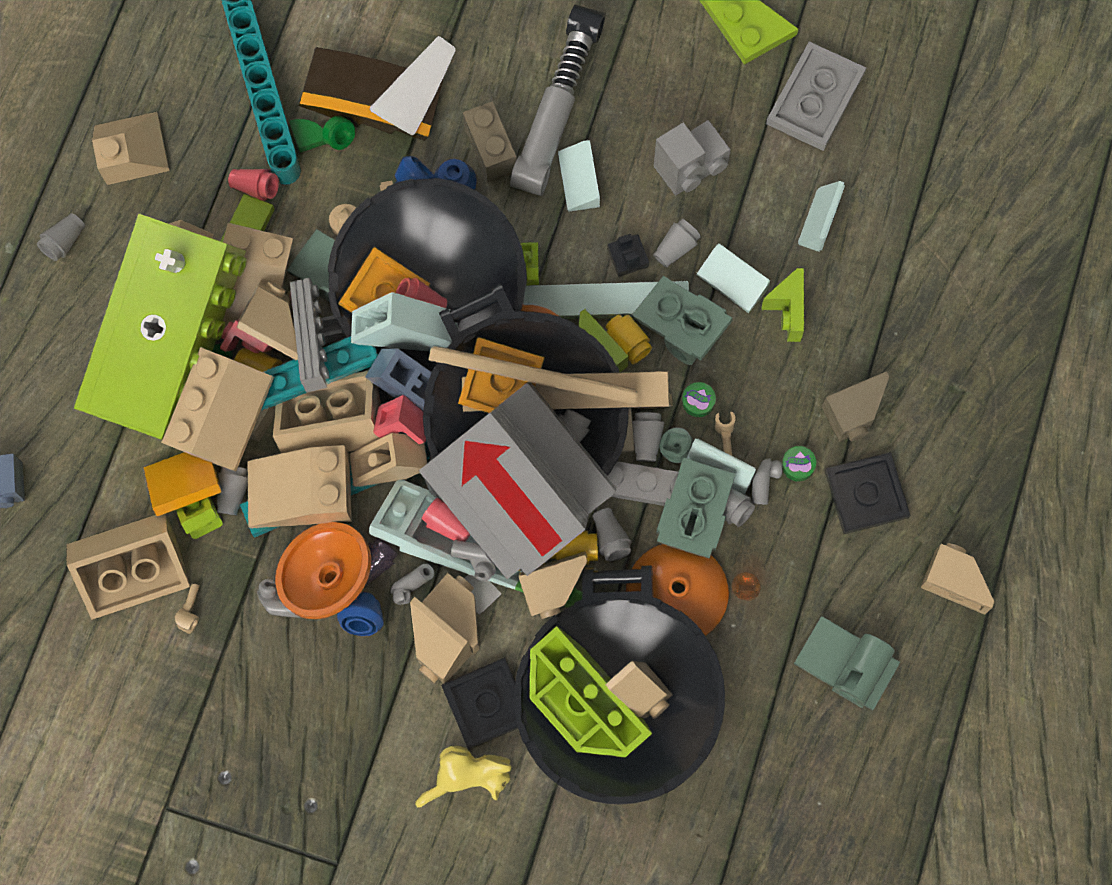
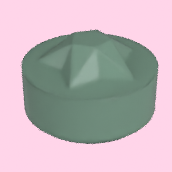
M672 428L662 435L659 448L668 461L681 463L683 458L687 459L694 440L685 429Z

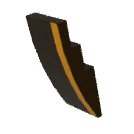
M316 47L298 106L330 118L343 116L358 128L361 124L389 134L396 130L425 141L430 133L443 80L416 133L410 135L370 110V107L407 69L406 67L348 52Z

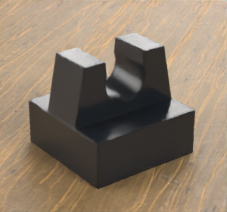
M628 234L619 237L617 241L607 245L618 277L649 267V260L638 234L633 236Z

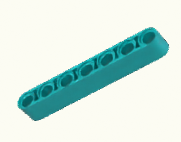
M221 0L270 170L278 176L279 183L284 185L291 184L299 178L301 168L252 0H239L236 2ZM249 24L247 28L239 29L240 26ZM252 51H257V54L253 56H246ZM261 78L266 79L263 83H260V84H255V83H254V82H255L256 80H258V79H261ZM267 106H274V108L268 112L262 111ZM274 134H283L277 140L270 139V137ZM282 162H291L286 168H278V165Z

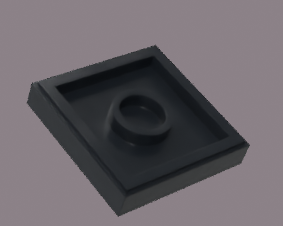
M891 452L825 469V475L843 534L908 519L911 516Z
M505 657L441 685L468 750L518 729L514 710L515 680Z

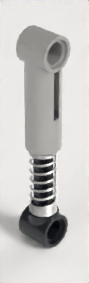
M577 4L573 6L566 28V35H568L566 47L563 49V55L560 57L561 62L557 65L556 77L552 79L553 84L544 91L523 152L515 162L510 187L539 196L543 195L548 183L552 161L575 101L573 96V87L577 86L575 80L580 78L578 72L583 70L581 64L585 63L584 57L588 56L587 51L590 50L592 44H597L600 39L606 13Z

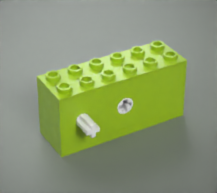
M138 214L74 409L163 440L192 366L197 364L200 347L213 351L216 340H220L223 330L225 329L223 318L226 309L231 308L236 296V290L233 288L237 277L243 274L246 267L247 259L244 257L246 251Z

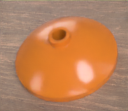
M340 522L317 524L299 534L283 552L276 570V590L283 605L295 615L306 619L330 617L348 607L361 593L370 574L371 553L366 540L356 529Z
M661 544L644 553L636 561L631 570L641 569V566L648 565L653 567L654 598L683 612L702 630L705 636L712 632L720 623L727 608L729 589L725 573L712 555H710V558H705ZM641 583L627 584L626 592L641 591ZM681 583L684 585L685 591L679 594L675 593L672 590V585Z

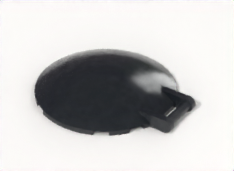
M440 178L409 179L389 185L373 197H368L347 218L334 241L328 263V296L334 318L338 321L346 338L351 336L352 313L338 303L374 247L430 283L429 287L447 299L446 308L450 310L492 291L491 287L498 283H501L514 312L521 311L524 303L527 281L526 262L521 243L513 226L501 210L487 197L464 184ZM499 303L457 322L459 332L501 312L502 309ZM375 346L378 354L380 353L381 349H395ZM399 349L430 372L433 371L437 364L436 361L428 360L430 354L428 351ZM378 387L379 394L386 397V402L395 399V397Z
M501 283L492 286V291L450 311L447 308L439 312L452 340V343L447 347L448 349L473 354L479 337L545 357L541 368L544 370L563 374L619 372L614 360L604 346L595 337L573 322L548 313L514 312ZM499 303L502 309L501 312L459 332L455 323ZM437 362L428 380L423 407V425L427 445L433 459L489 414L484 411L463 412V405L458 404L462 392V377L467 376L468 368ZM629 407L571 409L591 420L588 426L590 431L580 443L608 476L618 461L627 436ZM553 409L558 416L560 414L564 415L566 409Z
M652 565L641 566V569L594 571V567L583 568V599L549 619L535 634V639L521 659L514 688V710L517 727L523 743L537 766L551 780L568 792L581 798L604 804L624 805L649 801L674 790L688 780L700 768L712 751L721 730L725 711V685L721 666L714 649L702 630L683 612L654 598ZM641 583V591L595 593V585ZM556 626L560 627L581 645L611 679L631 661L643 662L650 667L673 694L666 700L669 706L654 719L650 715L647 718H643L652 734L628 756L617 757L613 755L576 752L531 701L530 650Z

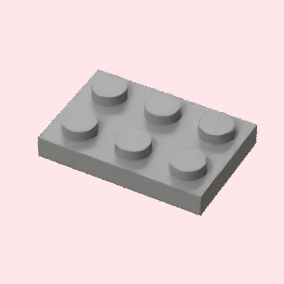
M808 42L770 112L766 124L824 151L860 84L866 67L812 42Z

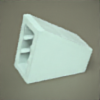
M391 292L352 311L351 343L430 352L433 346L447 348L452 343V340L439 315L440 311L447 308Z

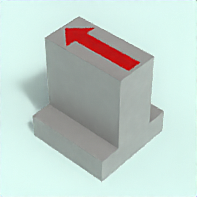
M531 382L523 385L419 470L421 475L506 579L519 569L526 576L531 574L586 530L589 513L616 493V486Z

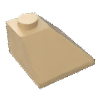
M158 112L95 125L92 142L97 169L107 185L170 171Z
M260 281L241 314L237 328L289 357L298 360L293 308L290 297L284 295L286 290L276 283L268 281L266 285Z
M414 597L410 602L416 658L422 665L419 671L433 683L438 679L442 683H447L471 656L472 651L469 642Z

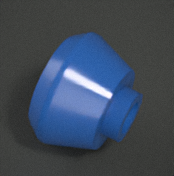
M404 156L396 170L395 178L397 181L395 183L409 179H434V175L415 156Z
M447 160L434 173V178L451 180L464 184L474 190L476 188L477 178L474 170L470 165L461 160Z
M361 592L348 607L337 613V620L346 632L357 636L373 635L384 624L379 601L367 592Z

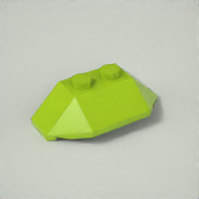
M556 626L530 650V699L576 752L626 757L652 734L643 718L637 716L607 688L605 684L611 678L581 645L560 627Z

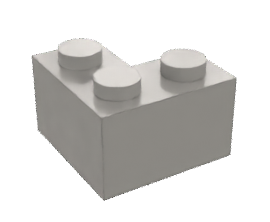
M709 120L691 131L683 122L656 139L654 168L676 196L683 191L687 193L694 190L701 183V180L708 175L715 176L721 173L728 165L731 149Z

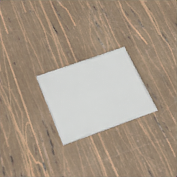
M470 574L464 578L474 587L471 593L474 594L476 611L479 615L501 595L490 581H480Z

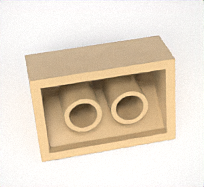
M200 347L197 364L192 366L161 443L237 471L274 377Z
M368 371L354 373L327 384V388L308 392L276 405L273 438L281 454L310 447L345 445L347 452H350L380 439L373 433L378 406H381L378 386L365 378Z
M167 514L161 516L154 515L67 544V567L91 620L190 587L178 541Z

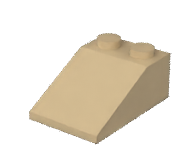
M231 223L227 224L223 243L245 250L244 257L247 259L243 274L237 277L233 288L236 290V296L231 308L226 309L223 318L225 327L229 322L232 321L234 323L235 320L240 319L260 281L266 285L268 281H271L283 288L292 251L293 238Z
M345 445L310 447L247 461L249 528L352 522L350 457Z

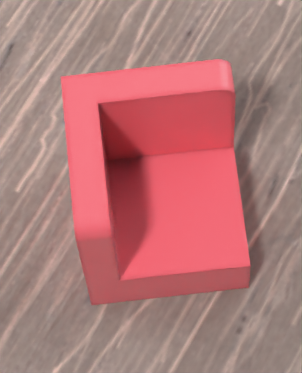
M404 395L378 406L373 430L375 435L382 438L390 433L402 432L406 433L420 445L426 442L423 425V411Z

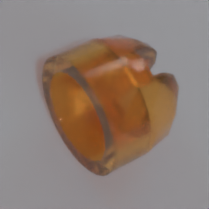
M743 572L733 579L732 591L739 599L751 601L759 595L761 585L753 574ZM739 585L756 586L754 591H739Z

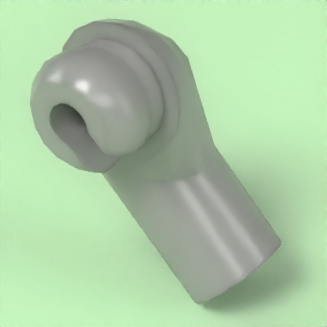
M771 458L761 462L753 477L751 503L768 504L770 478H780L782 476L781 461H771Z
M454 540L451 557L470 560L475 570L474 576L480 581L490 580L495 574L496 565L479 544Z
M422 564L393 583L391 594H393L394 603L398 605L409 603L412 599L410 592H413L433 578V568L429 564Z
M265 579L260 582L257 595L269 614L301 618L283 605L277 594L274 580Z

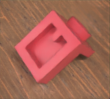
M240 319L235 320L234 323L232 321L229 322L223 330L221 339L224 341L220 349L225 352L234 350L240 339L243 340L241 344L254 353H259L260 351L267 352L273 349V347L238 329L237 325Z

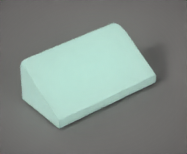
M590 140L582 141L558 151L568 212L600 207V196Z
M838 181L818 188L798 240L799 245L818 252L823 249L845 187L844 182Z
M719 243L712 250L697 273L698 277L747 313L753 309L770 285L768 278Z
M696 438L687 459L735 473L731 488L744 495L756 471L749 464Z

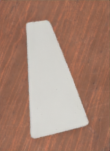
M438 36L370 107L371 112L410 135H414L455 53V47Z

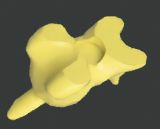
M460 746L447 747L440 754L437 786L422 793L416 800L415 805L417 808H420L447 792H457L478 786L487 789L491 793L492 798L497 800L499 793L504 790L506 784L510 781L508 773L511 771L510 759L496 755H483L480 758H474L467 748Z

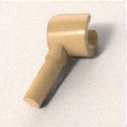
M730 412V423L722 424L719 421V413H717L715 430L721 434L724 452L732 456L731 433L735 426V415L733 412Z
M191 584L183 609L181 608L175 615L177 627L188 634L194 631L199 621V617L191 613L200 587L197 584Z

